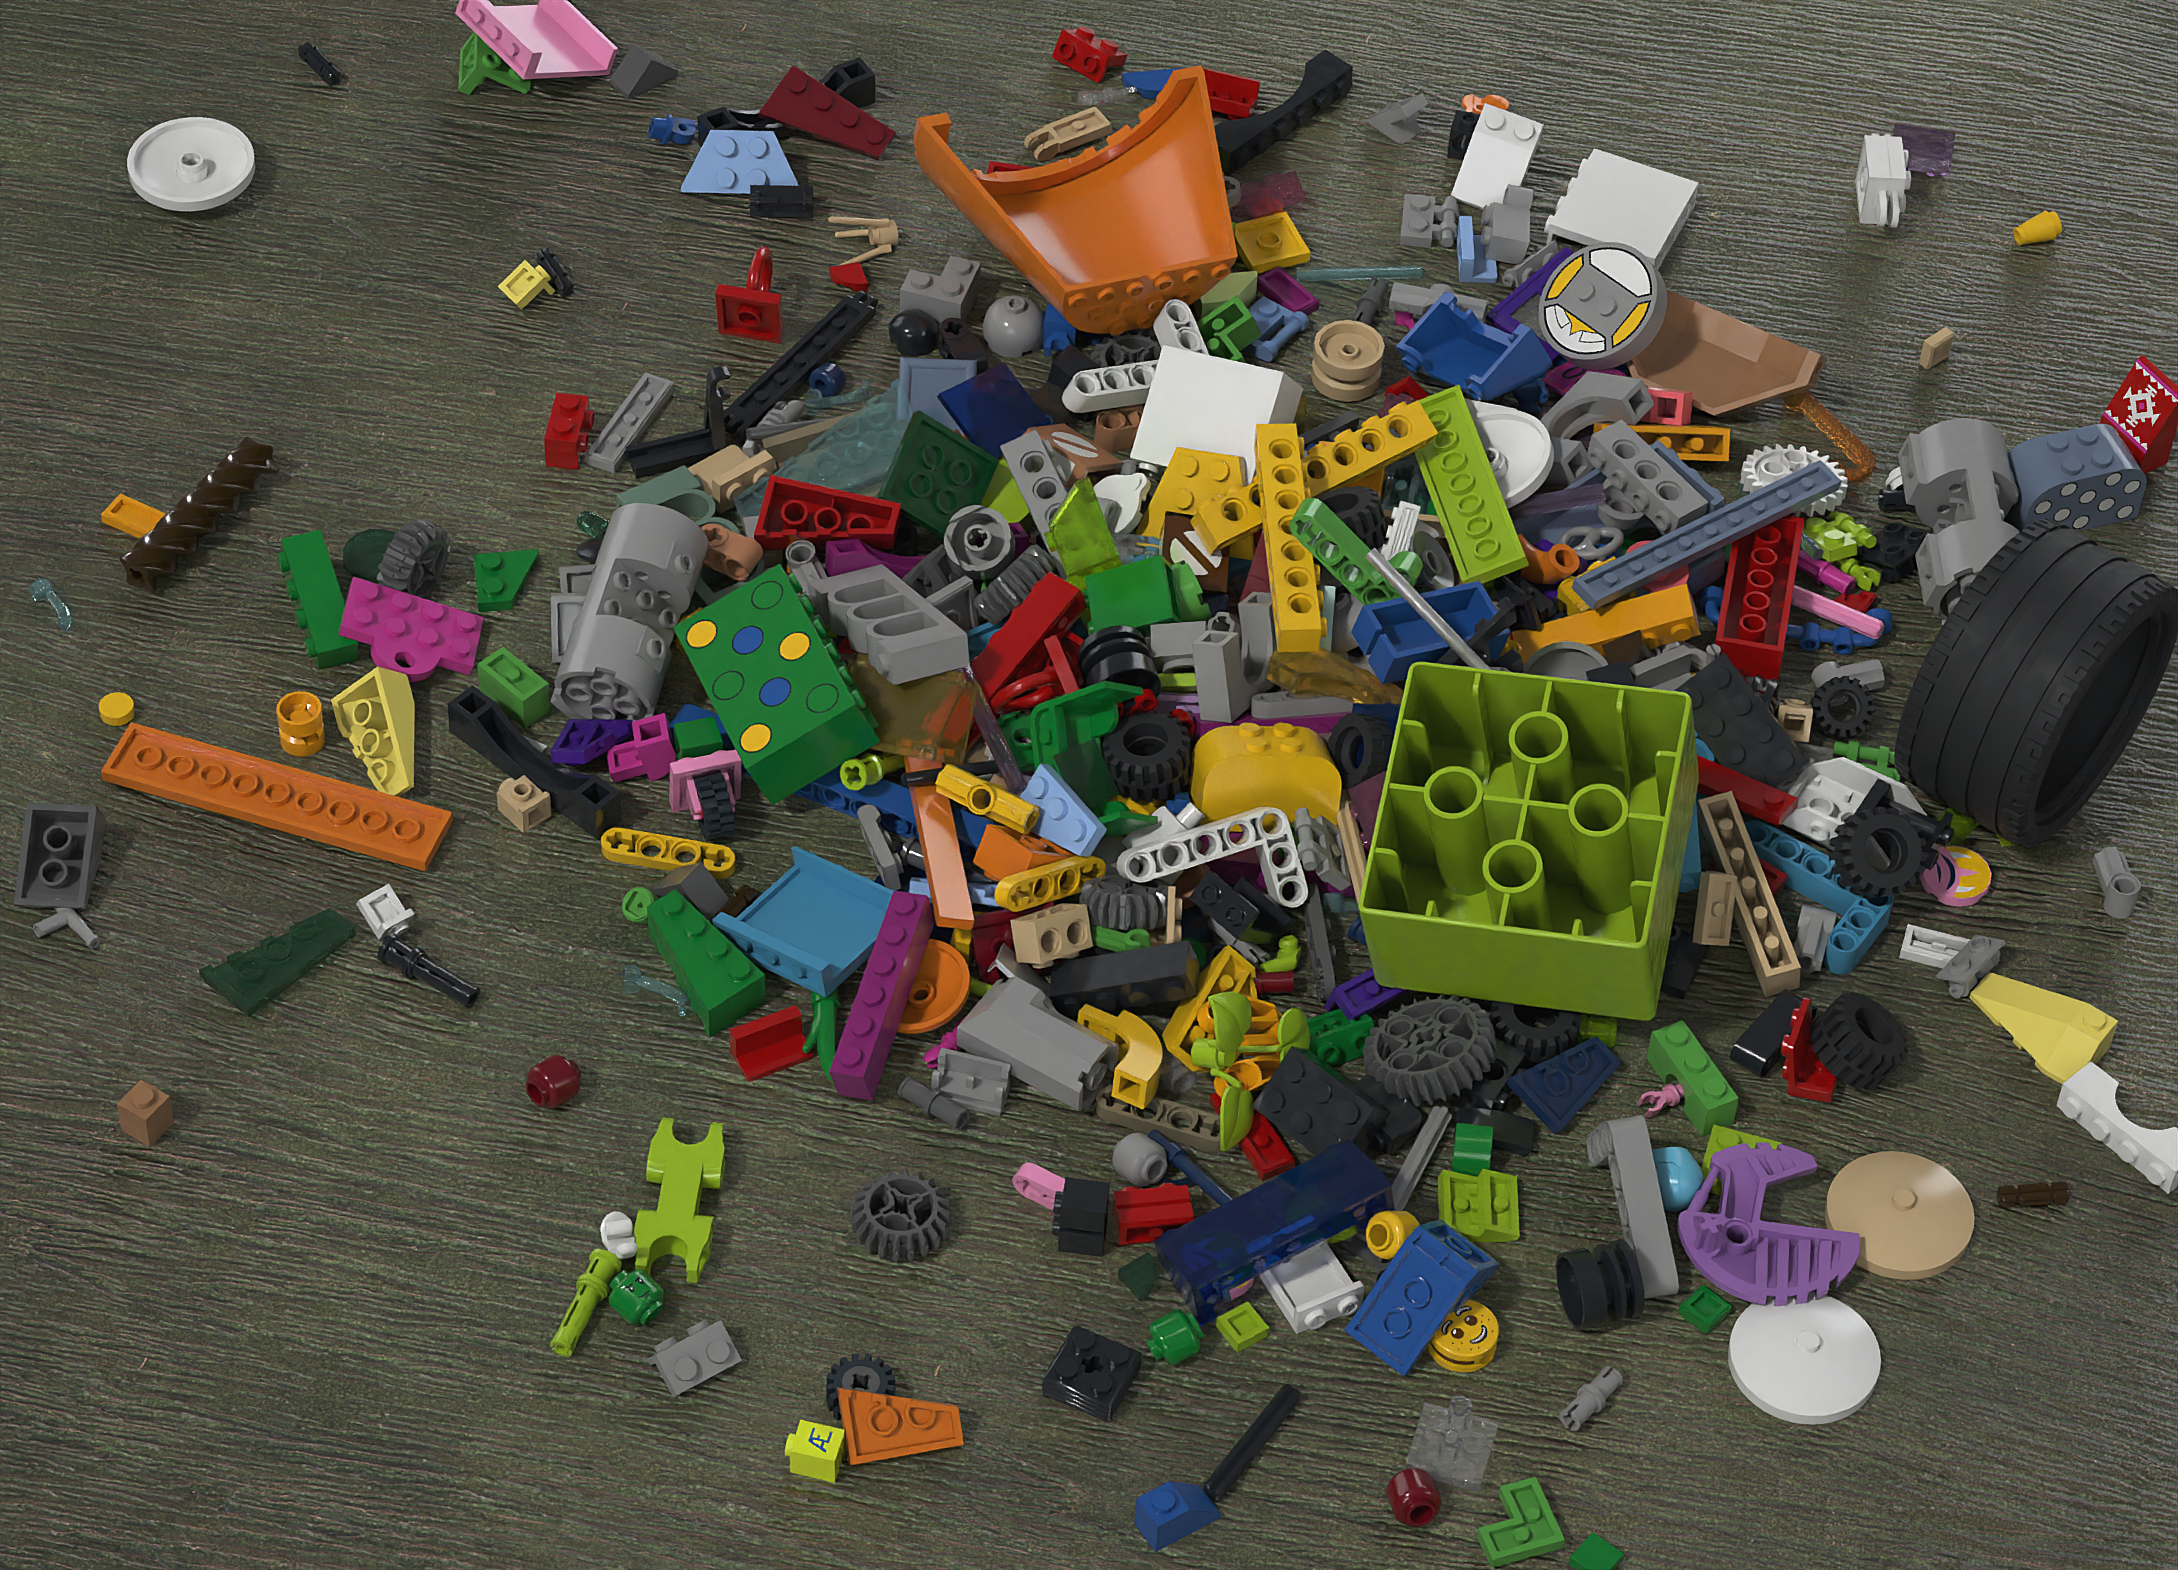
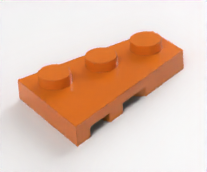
M837 1387L842 1425L845 1430L846 1451L850 1465L964 1445L957 1405Z

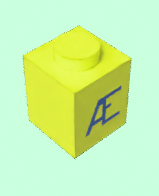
M800 1420L796 1434H789L785 1446V1456L790 1457V1473L835 1483L845 1454V1430Z

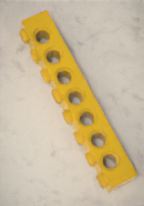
M1419 400L1409 405L1405 401L1401 402L1388 411L1389 415L1381 419L1378 415H1375L1363 422L1361 429L1355 432L1347 429L1334 438L1335 442L1327 446L1322 442L1306 452L1307 456L1301 458V462H1306L1307 470L1315 471L1319 479H1314L1307 472V482H1303L1304 487L1310 488L1311 498H1316L1335 489L1345 488L1429 445L1438 435V432ZM1389 428L1396 430L1400 438L1394 437L1390 433ZM1362 442L1370 444L1373 452L1366 450ZM1334 456L1343 458L1346 465L1339 464ZM1257 475L1252 478L1251 484L1242 487L1241 484L1235 485L1224 493L1225 497L1215 502L1213 498H1210L1196 507L1197 512L1190 520V523L1209 555L1263 529L1261 507L1255 505L1252 501V497L1259 498ZM1224 511L1233 513L1236 521L1227 519Z
M1296 423L1256 424L1254 455L1277 651L1319 652L1321 637L1327 636L1326 617H1320V611H1323L1324 606L1323 591L1317 590L1316 585H1320V566L1313 563V559H1316V557L1294 537L1290 530V522L1298 506L1303 500L1311 498L1310 488L1304 487L1303 483L1307 482V463L1301 462L1300 457H1304V438L1298 437Z

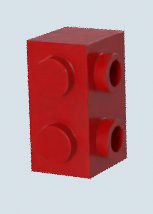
M556 392L544 437L545 463L547 467L579 469L582 453H586L588 448V430L593 429L595 418L594 410H589V396Z

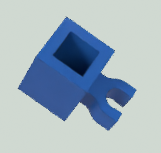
M1049 302L1044 319V356H1051V350L1063 351L1069 344L1076 347L1079 329L1069 324Z

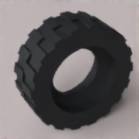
M1348 713L1345 714V717H1341L1338 720L1336 726L1334 725L1332 734L1328 739V751L1340 774L1342 789L1372 792V790H1377L1381 784H1384L1394 735L1389 728L1388 722L1383 721L1382 717ZM1363 737L1364 755L1358 768L1357 749Z

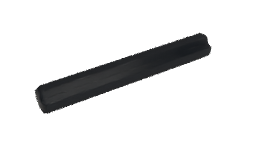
M1289 1384L1280 1388L1203 1484V1491L1211 1500L1216 1502L1222 1499L1297 1405L1300 1392Z

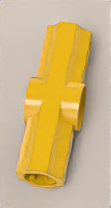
M946 764L945 768L939 772L935 782L937 793L968 807L974 814L985 815L1022 834H1029L1031 829L1036 826L1040 816L1038 805L1008 792L1000 784L987 782L952 764ZM987 791L991 796V802L988 807L984 803V796Z

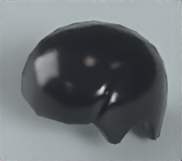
M920 309L904 310L894 316L889 323L890 341L895 342L899 353L917 356L927 354L936 348L939 341L937 324L934 318Z

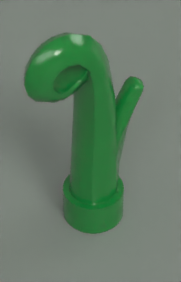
M838 988L827 997L811 991L813 1020L808 1038L802 1047V1051L807 1054L817 1043L822 1069L832 1083L829 1070L836 1054L837 1011L840 1009V993Z

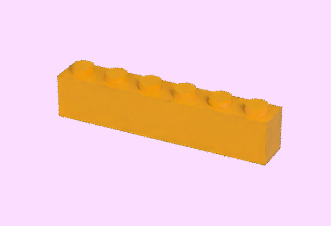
M1687 583L1541 624L1542 627L1538 630L1521 629L1512 632L1513 640L1522 647L1519 654L1522 657L1523 666L1536 651L1560 641H1575L1586 644L1596 649L1605 657L1602 648L1603 644L1637 630L1642 632L1650 646V650L1658 646L1676 641H1685L1691 637L1701 635L1694 601Z

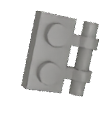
M1404 194L1400 245L1431 248L1432 240H1441L1442 246L1451 247L1454 239L1457 237L1458 230L1455 224L1459 217L1457 199L1454 196H1447L1444 204L1439 206L1435 205L1434 196ZM1433 221H1443L1440 225L1433 224Z
M1298 808L1295 811L1296 819L1293 825L1294 832L1299 837L1300 843L1297 846L1298 858L1303 862V868L1307 871L1315 869L1323 882H1328L1339 891H1342L1351 885V879L1340 828L1322 815L1313 819L1310 817L1307 808Z

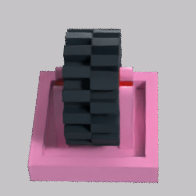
M736 749L730 751L719 750L711 755L696 758L686 757L677 762L670 763L669 802L672 812L690 809L694 821L698 820V824L701 826V833L705 840L735 833L733 813L735 812V800L740 799L742 765Z

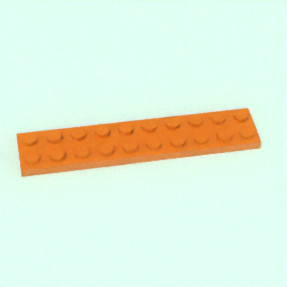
M132 722L101 770L102 781L425 872L453 822L451 811Z

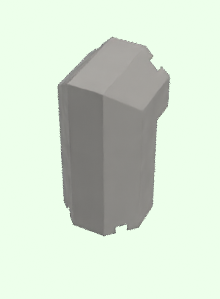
M1016 976L1010 977L1005 983H1003V979L997 980L957 1027V1046L976 1056L1011 1064V1075L1078 1111H1082V1108L1090 1110L1096 1102V1094L1099 1089L1107 1086L1109 1083L1108 1080L1104 1079L1107 1069L1114 1072L1118 1064L1119 1045L1058 1013L1053 1005L1047 1009L1042 1002L1046 996L1039 988Z

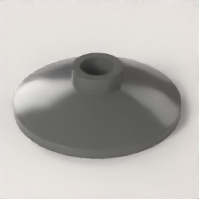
M1418 531L1414 533L1410 538V552L1417 554L1423 563L1422 572L1418 579L1423 580L1432 590L1454 586L1453 570L1441 545L1427 532Z

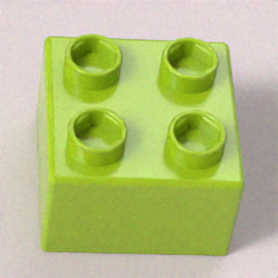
M1429 662L1413 663L1409 667L1358 902V909L1376 982L1381 986L1452 996L1457 995L1459 997L1641 1021L1651 1020L1657 1010L1699 782L1692 699L1684 692Z

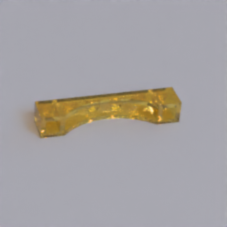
M1319 647V652H1278L1276 649L1270 656L1266 679L1294 694L1330 695L1350 700L1375 712L1396 729L1404 693L1398 686L1391 685L1390 683L1382 685L1379 679L1368 670L1361 669L1338 654L1331 653L1322 647Z

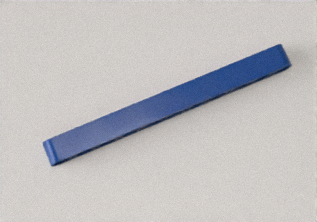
M685 704L670 723L674 741L673 724L714 717L723 741V750H735L726 729L716 713L695 705ZM742 762L741 773L751 777ZM842 765L793 793L858 819L857 811L861 808L860 806L873 805L880 813L881 821L879 824H881L884 830L907 839L910 836L919 838L910 789L881 779L878 783L867 784L862 789L850 790L841 781L840 769ZM951 806L961 858L963 861L975 865L972 862L987 824H999Z

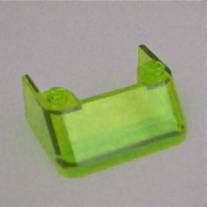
M1086 477L1076 481L1049 521L1048 527L1050 531L1045 532L1044 536L1050 552L1058 551L1068 578L1065 580L1080 588L1083 594V590L1087 589L1085 576L1122 566L1090 478ZM1086 608L1082 614L1089 631L1088 621L1092 620L1090 609Z

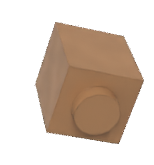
M140 1080L117 1103L121 1130L149 1147L174 1124L170 1096L143 1080Z

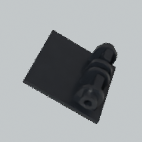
M1897 522L1890 523L1884 526L1883 530L1873 535L1877 540L1875 546L1872 548H1867L1866 546L1857 547V555L1854 556L1882 564L1883 571L1881 576L1885 582H1897L1906 573L1909 574L1918 568L1915 554L1928 532Z

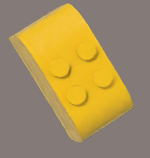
M1242 723L1239 726H1222L1212 729L1197 741L1191 756L1192 769L1188 786L1189 802L1194 804L1205 815L1197 827L1265 806L1284 812L1289 823H1293L1296 819L1295 811L1298 808L1304 807L1309 810L1311 818L1315 819L1322 815L1337 826L1336 816L1339 812L1342 788L1341 777L1325 742L1315 731L1288 723H1277L1274 726ZM1272 814L1266 815L1262 821L1264 831L1270 832L1275 825V819ZM1236 824L1232 826L1229 832H1242V829Z

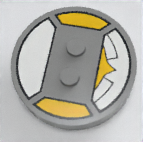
M1603 242L1587 246L1565 259L1549 277L1539 303V323L1542 333L1547 342L1572 365L1588 370H1604L1617 367L1639 355L1657 335L1666 314V286L1659 271L1637 249L1616 242Z

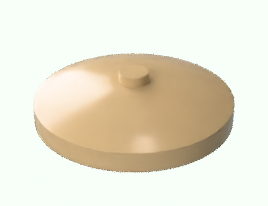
M1885 1151L1859 1157L1839 1171L1828 1191L1825 1204V1221L1828 1230L1859 1233V1256L1855 1263L1858 1266L1883 1277L1915 1280L1940 1274L1960 1260L1968 1248L1973 1233L1974 1210L1971 1199L1963 1185L1941 1165L1915 1154Z

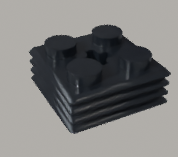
M1075 1325L1042 1378V1394L1109 1422L1141 1369L1140 1361L1142 1354L1139 1351Z

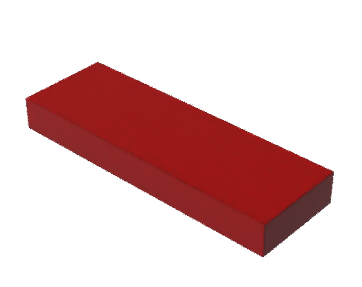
M1215 1092L1210 1094L1209 1103L1216 1113L1220 1115L1222 1098ZM1254 1109L1251 1129L1237 1144L1261 1180L1265 1181L1294 1169L1295 1159L1268 1119Z

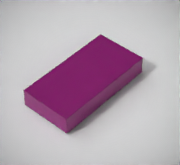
M1280 266L1257 278V290L1266 298L1294 313L1296 311L1303 312L1306 316L1319 309V300Z

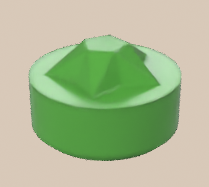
M633 888L623 899V914L632 922L647 924V906L657 901L658 897L646 888Z

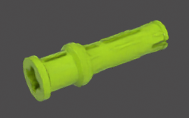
M901 746L879 755L867 753L858 759L845 761L840 769L842 783L850 790H859L867 784L878 783L885 774L904 768L905 764Z
M594 1249L589 1256L590 1264L585 1274L580 1275L577 1279L576 1295L557 1333H555L549 1346L553 1347L552 1350L556 1354L564 1357L572 1355L598 1301L607 1297L609 1293L608 1285L613 1275L617 1274L622 1267L621 1260L612 1252L604 1249Z

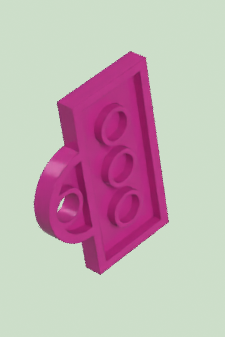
M353 577L338 635L371 645V656L377 667L406 674L409 682H419L430 677L437 666L470 675L474 666L484 617ZM395 660L406 661L410 667H401Z

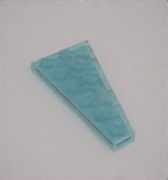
M900 377L890 384L891 388L879 397L875 395L866 401L867 406L853 416L847 415L807 445L808 449L796 458L791 456L783 462L784 467L773 475L851 493L884 481L913 415ZM764 476L733 499L742 525L743 517L758 516L760 514L769 480L768 476Z

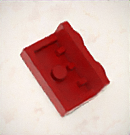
M1079 26L1078 29H1062L1052 57L1098 83L1103 81L1108 67L1124 66L1128 54L1118 49L1119 45L1107 39L1101 40L1095 36V32L1092 29Z
M1203 68L1212 114L1215 111L1226 113L1227 117L1233 120L1249 118L1256 110L1261 84L1260 80Z

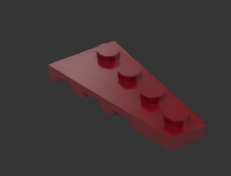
M792 65L758 113L759 118L767 121L771 119L782 123L784 127L792 130L798 129L812 134L814 138L823 141L825 139L840 144L842 148L875 160H879L896 134L895 131L794 65Z

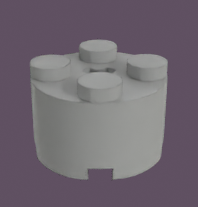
M971 505L959 510L952 516L944 535V546L952 563L959 572L972 580H985L996 577L1014 560L1016 545L1013 532L1004 516L991 508ZM981 537L984 541V546L978 548L975 540Z

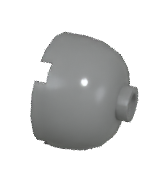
M1010 295L997 299L986 311L982 331L983 339L988 342V347L993 352L1001 356L1018 358L1022 357L1023 352L1032 350L1033 354L1043 346L1045 319L1043 311L1032 299L1025 296Z

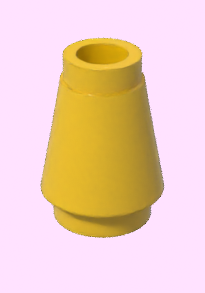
M2043 211L2013 229L2014 239L2019 246L2055 240L2058 235L2062 234V224L2055 211Z

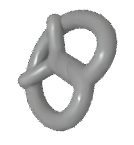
M1579 526L1566 531L1560 537L1558 544L1568 545L1572 539L1586 536L1581 544L1572 549L1575 550L1579 557L1585 560L1596 559L1597 561L1604 562L1606 556L1615 552L1622 545L1624 533L1615 527L1593 528ZM1603 537L1614 538L1610 543L1597 549L1595 547Z

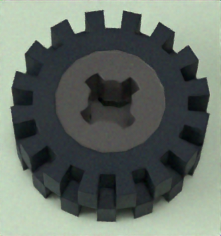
M859 1353L852 1354V1361H848L846 1356L841 1358L840 1366L834 1363L831 1367V1373L827 1375V1407L829 1411H833V1417L836 1420L841 1418L837 1387L895 1396L894 1374L892 1375V1368L889 1364L884 1367V1360L879 1357L875 1362H872V1354L865 1353V1359H859ZM858 1386L867 1387V1389L864 1390L863 1388H858Z

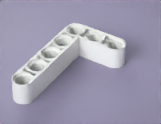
M1173 299L1168 301L1153 324L1161 348L1163 345L1209 355L1189 306L1181 300ZM1158 360L1080 371L1076 373L1063 392L1062 401L1066 408L1075 413L1146 403Z
M1258 807L1130 848L1122 852L1117 861V870L1124 879L1141 883L1255 847L1270 897L1280 905L1292 908L1302 905L1308 895L1307 883L1300 859L1298 858L1288 818L1284 812L1272 807ZM1272 814L1275 819V825L1270 832L1266 833L1262 827V821L1266 815ZM1238 824L1242 829V837L1238 842L1233 843L1229 838V831L1232 826ZM1206 835L1209 839V848L1206 852L1200 854L1196 849V842L1200 836ZM1172 845L1176 850V858L1171 864L1167 865L1163 860V852L1166 847ZM1281 847L1285 853V858L1281 865L1275 866L1272 862V854L1277 848ZM1139 856L1143 861V869L1139 874L1133 875L1129 869L1130 861L1134 857ZM1291 881L1295 889L1294 895L1290 899L1285 900L1282 896V888L1285 883Z

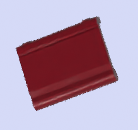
M1053 901L1018 912L1005 909L974 915L975 921L971 929L979 981L993 985L997 980L1003 979L1004 981L1009 979L996 966L990 972H988V969L996 959L1003 943L1015 953L1010 920L1054 906ZM1059 958L1053 960L1054 963L1063 962ZM1026 963L1037 974L1052 970V966L1033 968L1032 963Z

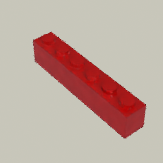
M1050 571L1042 580L1036 582L1028 597L1012 611L1009 620L1004 626L992 635L989 644L980 655L971 660L968 669L957 682H954L949 687L947 694L941 702L928 712L925 721L922 723L928 737L936 738L938 746L945 750L950 749L951 753L955 749L959 752L960 759H963L999 715L990 708V701L993 696L1007 685L1032 675L1049 654L1043 640L1057 635L1060 641L1087 608L1086 601L1080 588Z

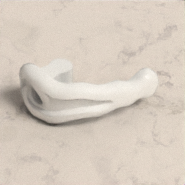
M619 1211L607 1214L600 1227L604 1246L619 1259L633 1257L638 1246L635 1243L632 1221L627 1215Z

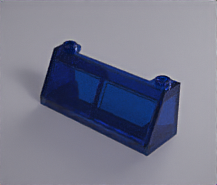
M1348 1139L1340 1144L1329 1146L1316 1157L1180 1228L1166 1231L1160 1238L1154 1241L1158 1261L1201 1327L1217 1318L1213 1309L1221 1298L1224 1303L1231 1300L1229 1290L1357 1223L1362 1231L1365 1230L1369 1220L1379 1212L1394 1211L1391 1184L1380 1169Z

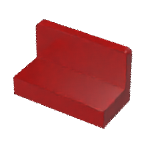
M796 1005L730 1029V1052L748 1082L813 1059L812 1049L807 1054L802 1051L806 1038L802 1033V1014Z

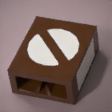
M1165 515L1160 531L1158 555L1162 554L1171 565L1185 560V563L1190 565L1203 591L1201 594L1203 603L1201 605L1207 603L1209 609L1221 610L1227 591L1230 546L1209 555L1191 525V519L1184 516L1173 517Z

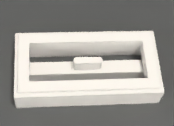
M1907 924L1899 958L1943 969L1970 939Z

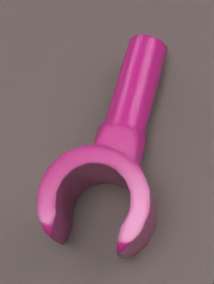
M1395 310V323L1400 326H1406L1411 330L1415 325L1413 320L1414 314Z

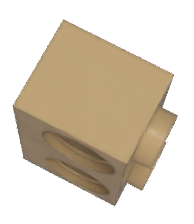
M1061 903L1010 920L1016 960L1021 963H1032L1033 968L1054 965L1053 960L1057 958H1076L1080 956L1079 951L1093 946L1088 910L1085 904Z

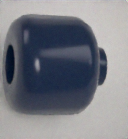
M828 362L813 370L809 377L810 388L821 398H830L840 392L845 386L846 381L843 370L838 365Z

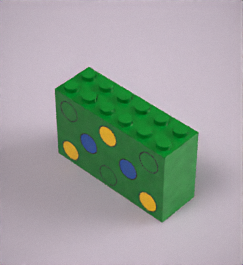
M780 564L673 627L741 761L771 805L776 804L842 765L845 761L852 759L880 742L874 730L879 726V723L870 708L864 710L867 707L865 704L867 701L856 684L851 686L854 683L852 680L854 677L845 662L841 661L838 663L841 660V653L831 637L825 639L828 637V629L818 614L813 617V614L816 613V607L806 591L802 594L799 593L803 591V588L795 574L792 572L787 575Z

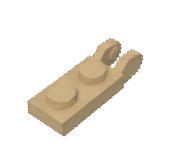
M1094 106L1044 125V128L1036 130L1034 133L1031 132L1024 139V145L1029 150H1034V157L1039 162L1052 159L1058 152H1064L1111 134L1112 124Z

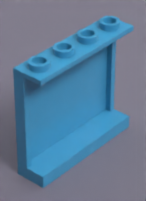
M794 846L791 848L794 860L792 868L739 916L734 918L720 912L712 920L713 926L752 963L827 997L870 957L893 891L896 890L886 888L873 882L868 877H862L839 864H834L819 857L813 852H808Z

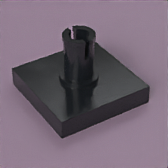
M1676 924L1671 929L1660 991L1684 1000L1709 952L1710 945L1693 943V935L1681 931Z

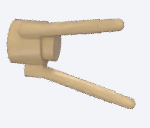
M834 216L828 218V221L831 223L871 226L868 229L836 232L835 237L869 236L870 244L878 247L840 265L861 263L877 255L891 253V246L898 244V230L894 220L889 221L888 218L877 220Z

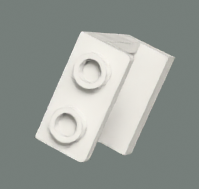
M1326 1240L1293 1249L1294 1256L1287 1263H1283L1262 1243L1255 1246L1256 1272L1296 1334L1307 1329H1317L1325 1324V1322L1341 1315H1351L1362 1305L1364 1285L1361 1281L1352 1282L1326 1243Z

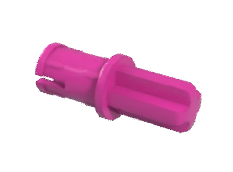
M1805 550L1799 551L1797 569L1815 578V582L1819 585L1823 583L1841 594L1846 593V595H1849L1856 584L1855 577L1834 567L1833 562H1824Z

